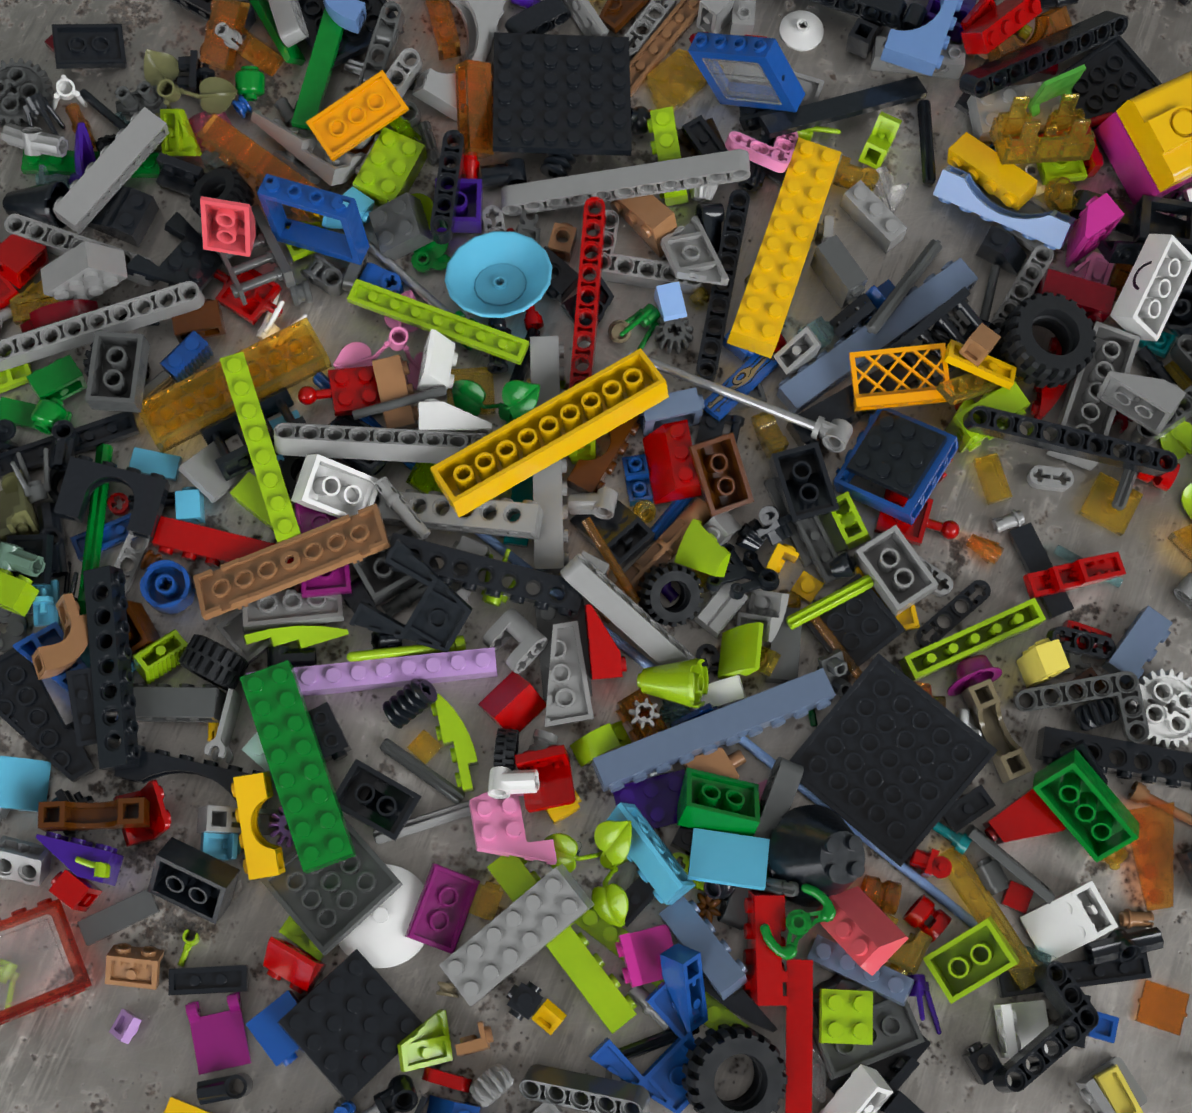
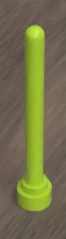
M463 635L456 637L448 652L466 650ZM410 645L349 652L347 660L354 662L444 651L423 645Z

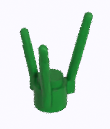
M650 303L643 309L640 308L634 315L625 320L629 325L620 332V336L623 337L638 324L644 328L649 326L650 328L637 350L640 348L643 350L655 330V326L659 325L657 322L661 317L659 310Z

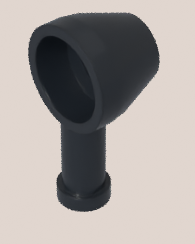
M847 552L840 554L829 563L835 578L855 575L854 567L856 562L853 556H849Z

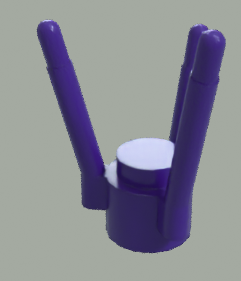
M924 974L906 975L914 979V985L909 997H917L920 1020H925L922 996H925L936 1032L940 1035L942 1031L929 991V982H926Z

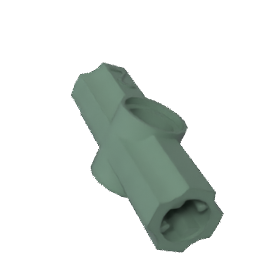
M0 542V568L14 572L18 571L32 577H38L44 571L46 565L44 557L25 551L21 546Z

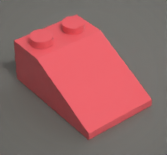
M201 196L203 249L251 257L256 238V224L250 204Z

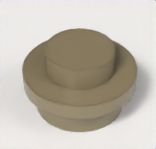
M624 320L613 321L608 328L610 339L616 343L626 342L631 336V331L623 337L620 336V332L629 324Z

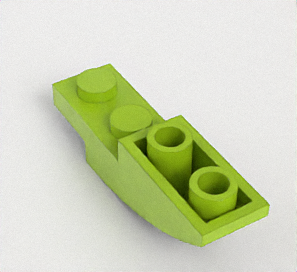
M438 693L436 702L431 704L433 717L438 716L440 724L435 726L438 741L443 740L444 746L454 745V748H450L452 762L458 763L459 772L455 773L457 787H462L464 793L474 791L469 766L479 765L475 748L457 712Z

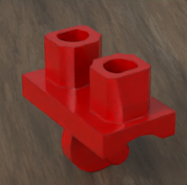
M933 848L928 852L916 849L909 863V866L922 870L920 875L926 878L933 875L936 878L942 879L949 876L952 872L950 860L944 856H938L940 851Z

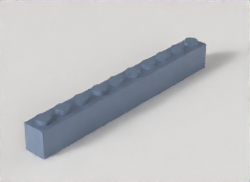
M962 258L955 262L949 261L941 268L942 271L940 273L929 275L923 281L924 284L922 286L911 288L877 334H870L867 332L866 325H859L852 331V335L849 338H841L834 344L832 350L821 352L815 358L816 361L814 363L803 365L797 371L798 374L793 378L788 376L779 383L777 397L790 412L798 414L851 376L850 352L890 348L963 287H966L968 291L971 290L976 284L978 277ZM865 357L855 358L858 369H861L870 362Z
M821 668L593 758L592 766L603 792L608 790L616 792L624 788L625 783L634 781V783L641 782L648 778V774L656 771L657 774L664 773L670 770L673 764L680 762L683 765L695 759L694 756L698 754L709 755L717 751V747L724 744L732 746L738 743L741 737L749 735V737L757 736L766 727L772 726V728H777L785 724L789 718L799 719L809 714L808 711L817 708V710L825 709L831 705L836 694L824 669Z

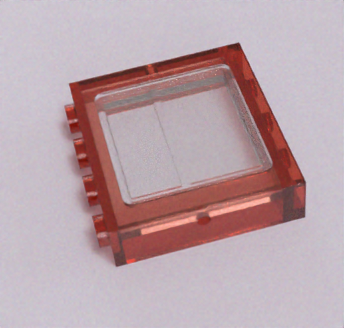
M47 898L38 902L37 907L27 910L24 907L12 912V917L4 920L0 918V1026L85 992L92 986L60 899L53 901L52 898Z

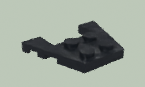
M176 212L166 222L164 230L179 238L182 242L160 266L137 254L126 265L127 274L133 276L135 273L145 276V280L154 282L159 280L169 283V287L186 281H192L202 291L214 278L215 272L217 273L218 269L221 270L224 264L216 251L203 249L202 236L180 213Z

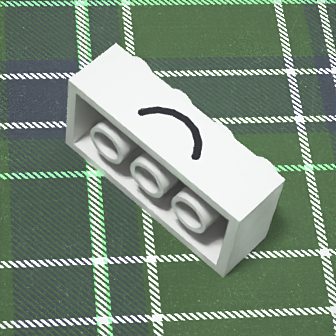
M1148 235L1110 314L1126 332L1140 336V340L1158 341L1192 270V255L1173 235Z

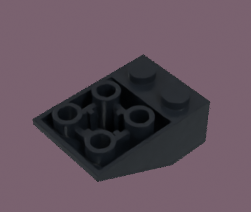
M617 500L614 516L611 519L605 520L597 518L594 514L575 515L569 520L618 573L654 541L655 533L639 516L619 500Z

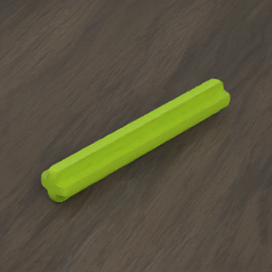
M865 575L789 615L786 618V622L790 629H795L872 588L874 582L869 575Z

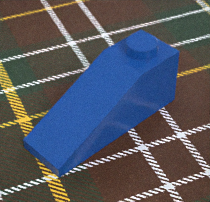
M677 943L660 954L662 977L686 1030L692 1032L708 1021L701 952Z

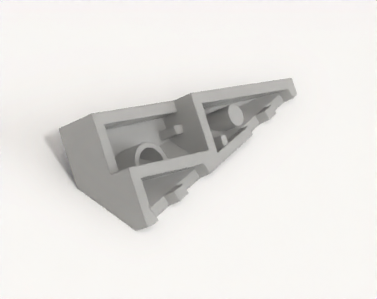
M252 111L251 120L330 186L347 183L355 173V168L360 166L366 156L363 152L354 154L348 151L332 162L313 132L296 127L289 128L282 125L281 119L274 118V120H271L262 115L261 111Z

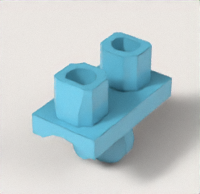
M52 580L51 585H32L39 590L32 603L34 626H49L56 621L60 625L61 620L55 605L60 599L59 581Z

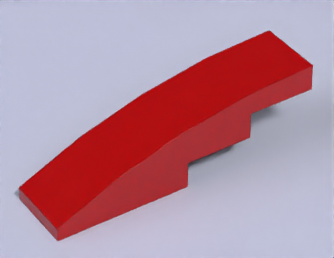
M1119 551L1078 559L1073 563L1053 566L1048 570L1028 573L1023 576V580L1030 599L1120 577L1125 575L1126 571Z

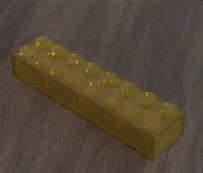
M307 317L239 351L244 352L258 399L283 387L289 389L316 375L318 372L332 367L330 359ZM219 361L143 400L139 415L161 453L201 434L200 429L236 411L221 362Z

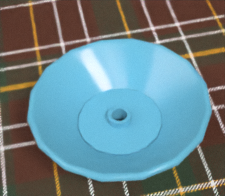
M492 231L475 236L457 248L447 263L445 284L450 298L464 311L484 318H505L522 313L541 300L551 284L552 264L546 250L533 238L513 231Z

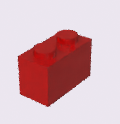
M67 869L64 872L60 871L52 879V886L48 890L71 909L86 912L102 893V890L88 879L77 877L71 870Z

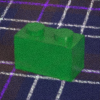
M70 354L63 358H58L52 364L42 369H37L32 374L26 376L31 389L39 400L54 397L63 401L87 388L84 375Z

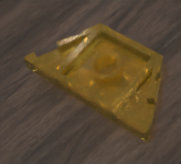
M680 48L646 75V82L651 90L652 100L656 108L661 109L673 106V112L708 84L690 53Z

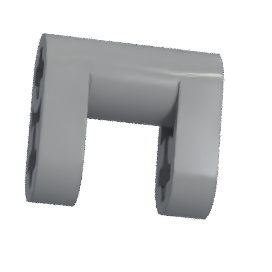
M512 608L507 610L485 633L483 643L488 648L495 647V651H497L511 637L518 641L520 644L506 660V665L514 673L518 674L523 672L544 650L548 639L516 609Z

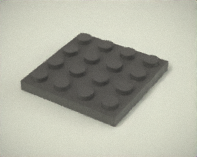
M345 818L344 820L357 856L307 874L302 870L295 849L284 859L286 872L277 876L265 877L261 880L324 956L403 885Z

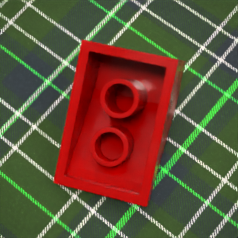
M584 605L591 679L623 677L622 672L627 671L625 656H621L620 650L592 605Z
M273 936L268 941L263 966L269 969L267 972L269 976L278 981L281 978L291 982L288 987L300 994L303 991L310 992L314 988L327 966L288 941Z

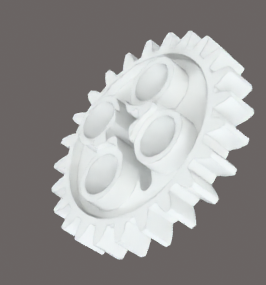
M1160 669L1156 674L1152 671L1147 674V677H1141L1139 685L1149 726V736L1145 741L1152 738V746H1156L1161 742L1162 748H1168L1171 745L1172 749L1178 748L1179 743L1182 747L1188 745V740L1192 742V685L1190 684L1192 677L1190 676L1184 680L1182 671L1174 676L1173 669L1168 670L1166 674L1163 669ZM1156 688L1162 689L1164 698H1160L1157 695ZM1180 697L1186 700V708L1181 706L1179 702ZM1130 701L1126 703L1127 706L1133 708L1129 714L1134 713L1137 709L1136 702ZM1149 710L1155 712V721L1150 719L1148 715ZM1172 719L1179 723V730L1173 728ZM1140 726L1137 729L1136 734L1142 733V728Z

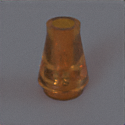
M974 533L966 544L987 564L990 562L995 565L1004 551L1000 543L977 536Z

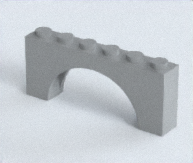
M449 0L457 8L465 25L467 46L464 59L454 73H439L432 69L420 73L412 92L413 96L455 121L467 117L472 112V102L479 91L478 83L480 77L485 72L486 67L484 65L492 51L491 44L494 32H498L497 25L499 19L504 14L503 7L506 0Z

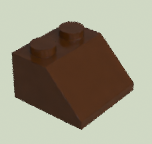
M127 600V621L130 626L129 645L132 655L160 639V636L142 603Z

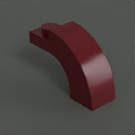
M77 299L45 305L29 313L30 319L20 325L21 331L24 333L99 309L98 303L93 300ZM35 343L30 344L29 347L32 348Z

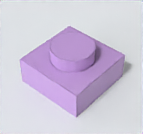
M122 1008L109 1033L119 1041L129 1044L132 1037L137 1033L142 1020L132 1012Z

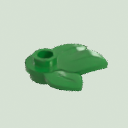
M433 241L415 250L411 258L414 269L419 272H428L431 269L438 271L446 269L447 263L451 259L445 254L449 243L440 245ZM420 258H427L425 262L419 261Z

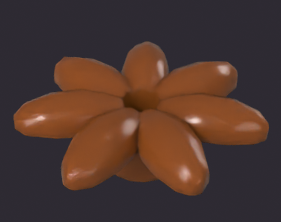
M702 893L697 894L700 903H696V905L701 910L698 915L702 919L705 917L712 923V915L721 916V912L716 908L721 903V900H713L707 894L706 898Z

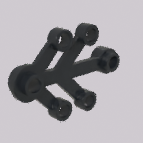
M725 543L722 546L731 553L729 559L731 564L728 563L727 573H725V577L711 575L707 578L706 588L709 591L716 592L723 584L744 578L750 580L743 584L734 583L731 585L730 597L739 600L743 598L744 593L756 589L774 591L778 588L780 580L774 570L763 567L755 552L746 551L741 561L735 552V547L730 543ZM746 566L752 567L754 571L748 570Z

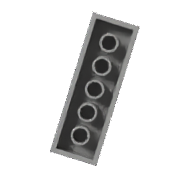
M1095 321L1092 330L1096 331V339L1094 340L1097 344L1096 351L1093 353L1091 362L1071 379L1056 424L1108 436L1117 410L1099 400L1096 396L1109 371L1129 374L1141 337ZM1067 436V443L1073 446V440ZM1090 442V448L1096 452L1095 444ZM1049 450L1046 452L1049 456L1090 471L1099 463Z
M561 864L545 875L439 966L471 1007L595 904L566 867Z

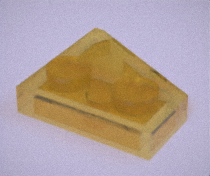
M42 280L37 284L33 282L26 287L24 292L18 293L9 300L13 322L16 325L23 324L30 319V312L45 305L60 302V300L44 295Z

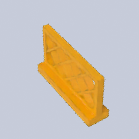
M937 343L850 352L849 360L854 395V412L950 402L953 398V390L950 386L948 363L944 362L946 344ZM930 350H940L941 360L937 365L925 357ZM912 352L920 358L912 368L901 360L906 353ZM882 355H889L895 360L889 370L877 362ZM865 357L872 364L863 373L856 367L855 358ZM921 361H924L933 368L926 378L914 370ZM897 363L909 371L902 381L891 373ZM874 365L885 373L878 383L866 375ZM935 371L943 376L944 386H934L928 381ZM857 373L861 375L859 380H857ZM911 373L922 381L918 388L911 389L904 383ZM887 376L898 383V386L893 391H886L880 386ZM863 378L874 386L870 393L859 394L858 384ZM901 386V387H903L905 390H898V389H899V387Z

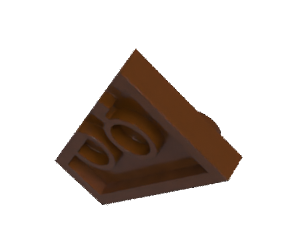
M607 0L599 17L606 28L616 34L650 0Z

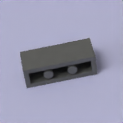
M787 607L780 629L773 641H764V651H768L767 661L763 660L762 675H766L765 682L783 684L798 678L802 625L795 629H790L786 618L801 610L800 608Z

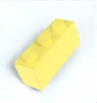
M1049 638L1035 642V645L1028 647V650L1023 651V656L1016 660L1026 688L1050 681L1070 668L1059 639L1050 641Z

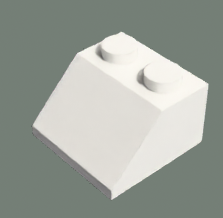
M434 329L430 330L423 349L417 390L426 391L444 385L447 391L448 388L452 389L454 374H451V368L456 366L458 353L454 352L455 343Z

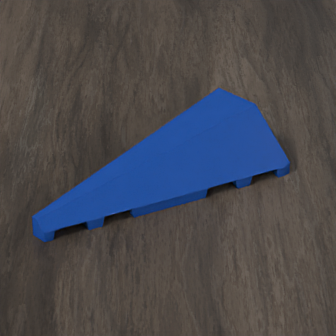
M56 621L12 646L33 663L31 656L37 648L61 642L64 632ZM79 657L66 671L85 669L87 666ZM66 671L57 676L50 677L68 691Z

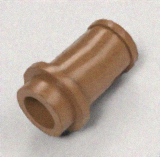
M1125 909L1119 913V924L1121 927H1125V929H1131V927L1152 928L1154 925L1153 922H1149V920L1154 921L1152 911L1142 912Z

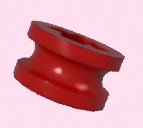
M118 492L108 498V508L114 515L121 517L131 511L128 502L131 501L128 500L125 494ZM118 500H121L122 502L125 501V503L122 504V509H118L117 507L114 508V506L117 505Z

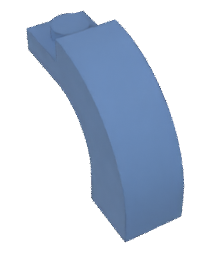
M323 0L328 15L336 24L348 31L359 34L367 18L365 2L359 0Z

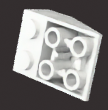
M1093 881L1083 882L1055 897L1050 904L1046 902L1019 917L1044 963L1067 954L1119 927Z

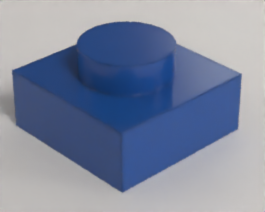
M1097 1011L1099 1015L1098 1025L1086 1036L1115 1043L1119 1018Z

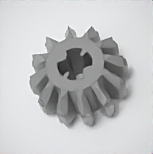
M496 1063L470 1085L469 1091L473 1095L474 1100L485 1108L504 1095L513 1086L514 1079L506 1067L501 1063Z

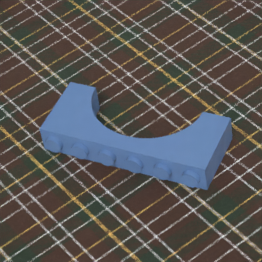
M940 0L939 13L929 23L920 28L907 31L890 29L880 60L932 77L935 68L940 69L944 56L940 55L942 49H947L951 38L947 36L948 30L953 31L957 18L953 17L955 11H960L963 0Z

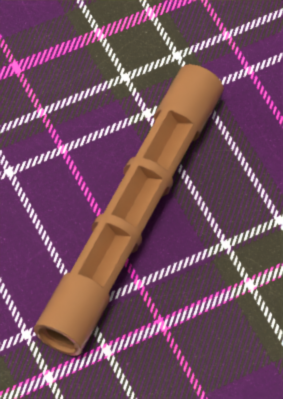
M696 498L614 584L633 599L637 595V591H641L642 587L638 586L639 581L644 582L645 577H643V574L645 572L650 573L652 566L659 567V563H668L677 554L680 543L691 521L698 519L702 522L701 525L704 526L711 518L707 504L703 500ZM594 605L592 606L599 618L607 624L611 622Z

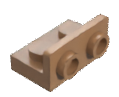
M127 943L113 945L106 955L105 984L156 990L159 986L160 961L164 956V950L153 946L134 947Z
M483 1021L477 1022L481 1038L477 1039L475 1034L460 1038L461 1043L455 1045L457 1056L461 1057L491 1049L490 1043L494 1042L491 1026H485Z

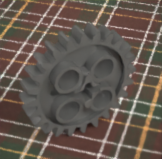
M10 58L9 64L6 65L1 60L0 91H3L0 92V127L9 123L21 127L22 123H26L29 127L26 113L22 106L26 105L24 99L31 94L41 92L48 102L53 101L51 95L54 93L51 86L52 82L46 71L42 70L39 64L34 66L31 60L25 64L22 58L18 60V63H15L13 58ZM31 112L32 119L38 123V115L34 116L33 112Z

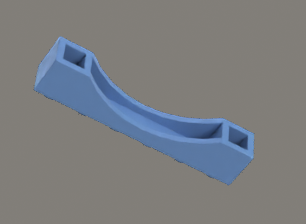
M951 165L946 166L942 170L933 195L937 196L938 200L943 203L958 205L959 209L964 212H974L985 221H995L1001 224L1003 229L1018 231L1022 233L1024 238L1041 241L1045 247L1053 250L1056 248L1060 250L1063 247L1076 218L1057 210L1029 214L1006 209L983 194L975 184L970 173Z

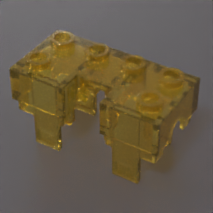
M1079 93L1063 94L1059 108L1048 116L1043 130V137L1038 136L1041 121L1031 122L1032 113L1026 111L1030 96H1014L1009 112H999L998 117H994L989 132L1001 165L1090 160L1095 147V135L1092 130L1086 135L1091 119H1084L1085 113L1082 108L1075 109L1080 96Z

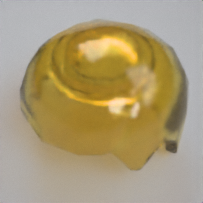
M1057 176L1048 181L1043 195L1046 206L1050 210H1057L1061 213L1072 211L1078 203V199L1074 196V190L1077 187L1070 182L1069 178Z

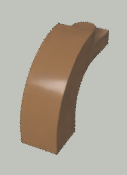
M72 593L63 594L55 604L64 631L63 640L57 644L38 647L31 656L38 680L54 677L68 670L81 656L89 643L87 614L79 615L80 606L74 600Z

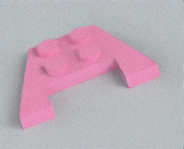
M486 792L470 799L469 807L477 851L509 857V855L517 856L528 861L539 860L550 865L556 864L557 858L553 839L527 842L519 801V796H524L523 793L510 794V797L506 799H495Z

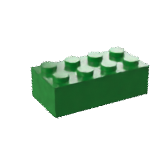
M1076 748L1034 774L1032 786L1034 791L1096 863L1139 839L1140 823Z

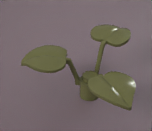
M150 49L145 51V79L151 86L157 85V92L165 99L164 104L167 106V109H172L170 103L178 101L181 94L201 99L200 104L205 112L218 115L225 112L237 95L236 87L231 82L220 77H208L201 81L199 84L201 94L179 88L172 82L180 74L178 60L168 53ZM160 112L156 113L155 115L160 118ZM161 143L154 151H162Z

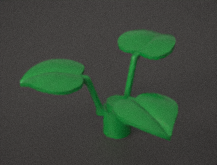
M462 379L455 381L452 386L455 407L474 416L480 414L481 408H498L499 417L505 420L506 424L534 409L540 392L539 384L512 380L503 387L502 400L504 403L484 404L486 393L478 383Z

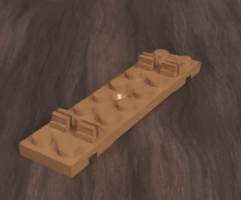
M375 503L358 510V514L351 517L349 514L330 521V523L242 558L220 565V569L215 571L209 569L194 575L193 580L202 617L205 620H209L237 608L238 610L243 609L242 606L248 607L249 603L350 563L356 564L358 560L360 562L364 561L363 558L390 548L391 545L379 507ZM294 558L292 563L287 564L289 559Z

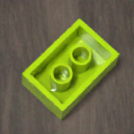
M384 127L353 181V187L374 200V204L379 207L406 192L408 193L427 159L425 145Z
M992 916L922 958L951 1004L1020 962Z

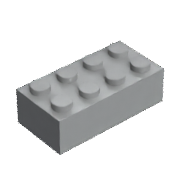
M1043 82L1007 86L983 98L971 95L967 101L973 136L982 143L1003 141L1015 137H1033L1067 126L1071 122L1067 103L1061 105L1059 102L1061 95L1041 103L1040 114L1029 119V108H1023L1022 102L1033 98Z

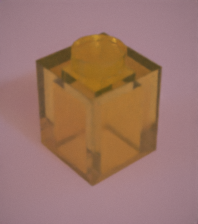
M486 881L485 885L479 883L469 914L492 921L497 915L504 892L499 890L500 885Z

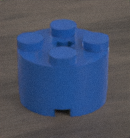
M160 560L154 562L146 569L147 571L140 580V591L144 599L155 610L164 614H176L192 605L196 588L192 583V576L183 566L171 560ZM171 584L172 586H170L169 590L165 591L168 588L167 585Z

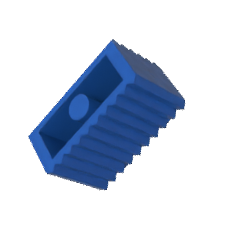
M193 330L160 364L176 383L183 386V382H187L190 376H194L197 369H200V366H204V363H207V359H210V356H214V353L209 343Z

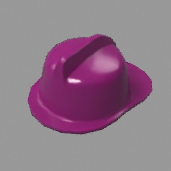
M983 654L965 658L958 664L956 669L957 681L948 688L947 694L949 696L959 695L968 687L988 679L994 682L1002 675V669L993 667L987 656Z

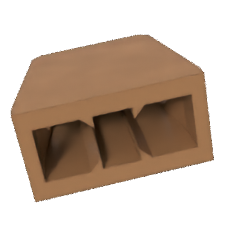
M719 747L717 751L704 756V754L695 756L693 761L683 764L685 770L688 767L739 779L740 776L736 768L746 763V759L739 749L727 756L724 749Z

